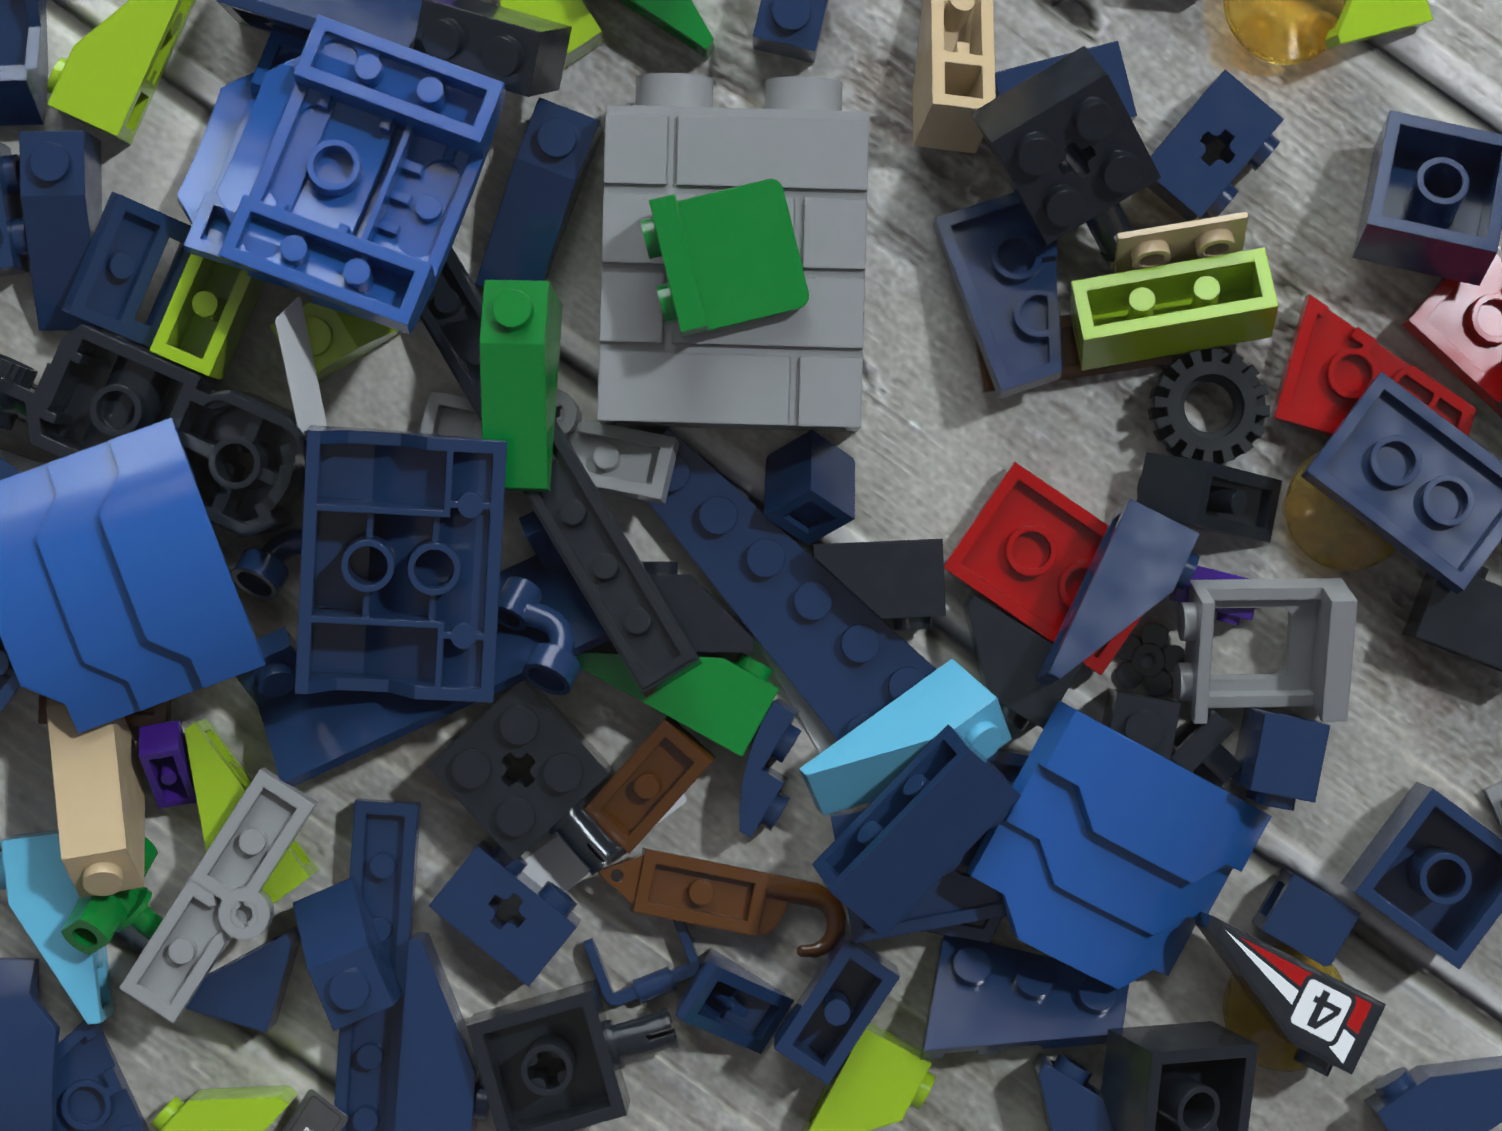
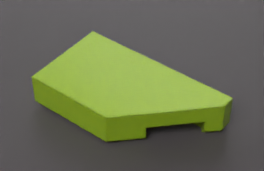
M1344 0L1345 5L1335 28L1329 30L1325 43L1329 50L1422 26L1433 21L1428 1Z

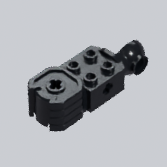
M83 324L61 339L51 363H47L38 385L34 384L38 373L37 370L0 354V428L12 430L16 419L28 424L30 444L63 458L116 437L173 418L211 524L238 536L272 533L294 523L287 509L297 501L305 488L306 465L303 453H306L307 438L301 429L297 427L293 411L250 392L224 390L213 393L212 391L217 381L216 378L209 377L149 351L150 349L105 329ZM240 453H252L254 459L253 471L248 475L247 479L243 478L245 467L237 462Z

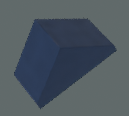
M297 927L289 929L208 973L186 1009L267 1033L277 1023L301 942Z
M710 948L700 964L698 972L692 977L679 998L675 1015L685 1023L762 1054L794 1000Z

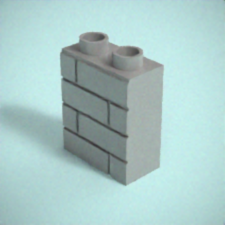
M651 73L637 76L635 105L606 104L597 420L600 423L615 426L857 432L861 428L870 112L842 111L843 83L828 78L795 76L768 79L765 81L764 109L713 107L714 80L710 77L684 73ZM765 179L778 180L784 189L809 291L807 304L798 310L683 338L679 322L665 325L656 285L668 283L663 257L649 259L640 220L653 217L649 200L675 194L676 200L679 201Z

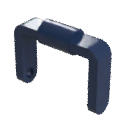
M673 920L689 960L688 963L671 970L668 966L634 979L633 985L615 992L594 939L590 938L583 941L603 996L609 1004L618 1006L637 998L643 1004L676 991L677 982L688 979L698 972L700 958L686 922Z

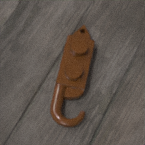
M642 848V853L638 856L603 867L597 872L631 903L630 911L753 936L766 935L775 929L783 918L788 903L816 908L824 914L827 928L819 941L813 944L800 945L797 948V954L800 957L817 958L829 953L845 931L846 913L842 902L830 892L828 887L813 881L648 848ZM616 869L620 870L621 878L618 881H613L611 873Z

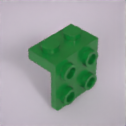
M765 179L679 201L676 200L675 194L649 200L653 217L640 220L649 259L662 256L668 278V283L656 285L665 325L679 322L683 338L798 310L807 304L809 291L784 189L778 180Z

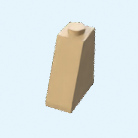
M47 697L46 710L61 861L79 897L109 896L119 891L144 887L145 771L139 758L138 747L125 718L116 719L78 734L66 705Z

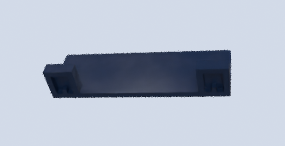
M533 511L520 517L519 520L524 533L536 555L501 571L499 590H502L507 579L512 576L522 577L534 583L542 592L539 603L562 613L572 626L576 642L573 651L574 656L610 641L609 636L536 513ZM497 622L494 694L526 679L522 670L533 647L538 643H549V638L545 633L527 626L524 630L516 631L506 628ZM285 626L257 639L266 665L235 676L258 706L280 780L293 787L476 703L412 699L389 692L332 690L312 694H295L297 643Z

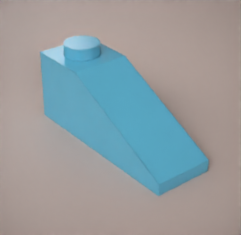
M950 659L799 768L816 809L825 816L873 802L948 724L986 759L990 758L999 748L1012 739L998 698L954 659Z
M58 830L16 834L1 840L0 889H7L8 905L87 1024L102 1023L114 1014L107 948L104 946L95 953L88 955L70 945L61 933L80 897L61 861Z

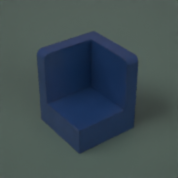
M813 430L767 456L765 464L764 517L807 545L855 519L854 459Z
M1283 868L1251 922L1269 935L1322 966L1327 967L1332 964L1361 913Z

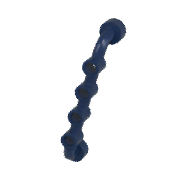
M302 530L281 533L269 540L261 550L255 548L244 550L231 573L234 582L242 590L254 597L264 600L276 599L289 577V571L283 562L291 556L301 555ZM518 576L509 577L502 590H499L498 623L516 631L524 630L527 626L540 630L548 636L549 643H538L533 647L522 671L525 678L540 690L554 695H566L570 692L581 670L580 662L573 655L576 643L573 628L562 613L539 603L542 592L534 583Z

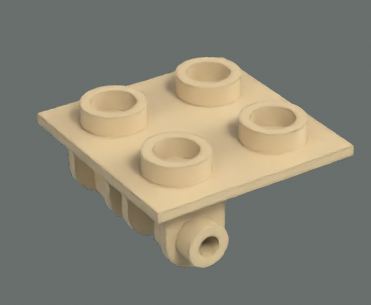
M1242 212L1117 233L1115 261H1107L1109 270H1114L1115 274L1243 251L1248 213Z

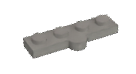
M557 389L555 418L599 492L665 505L680 444L676 437L589 420L582 422V414L578 404L568 393ZM430 390L420 433L482 438V422L467 397Z
M265 767L260 769L119 989L173 1024L179 1020L230 939L233 937L238 940H250L262 934L271 925L274 917V905L270 896L263 888L319 802L299 789L284 783L277 775Z

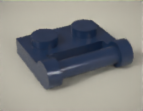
M111 192L61 310L151 348L191 255L184 252V243L191 225L121 194ZM169 238L180 242L148 319L144 324L134 319Z

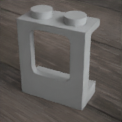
M1342 578L1190 580L1188 602H1180L1177 612L1178 635L1180 641H1185L1184 662H1176L1174 667L1173 685L1176 700L1184 702L1194 724L1207 723L1208 708L1313 707L1322 722L1347 721L1357 599ZM1281 607L1288 610L1285 662L1279 672L1273 674L1211 675L1215 608Z

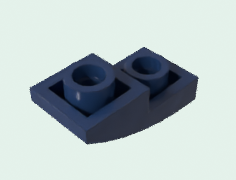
M779 698L773 701L761 723L745 768L741 787L739 824L740 832L749 838L755 834L760 825L771 831L791 799L781 793L788 777L767 765L772 757L782 763L802 731L792 725L800 711Z

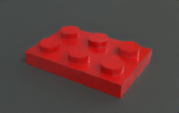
M1013 462L945 561L944 569L1053 643L1108 525L1018 463ZM1141 617L1083 661L1084 665L1098 675H1102Z

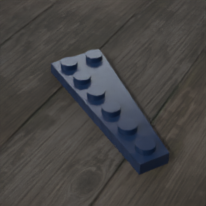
M668 428L662 434L676 437L680 444L666 504L647 502L837 741L937 670L781 528L765 518L761 510L671 429Z

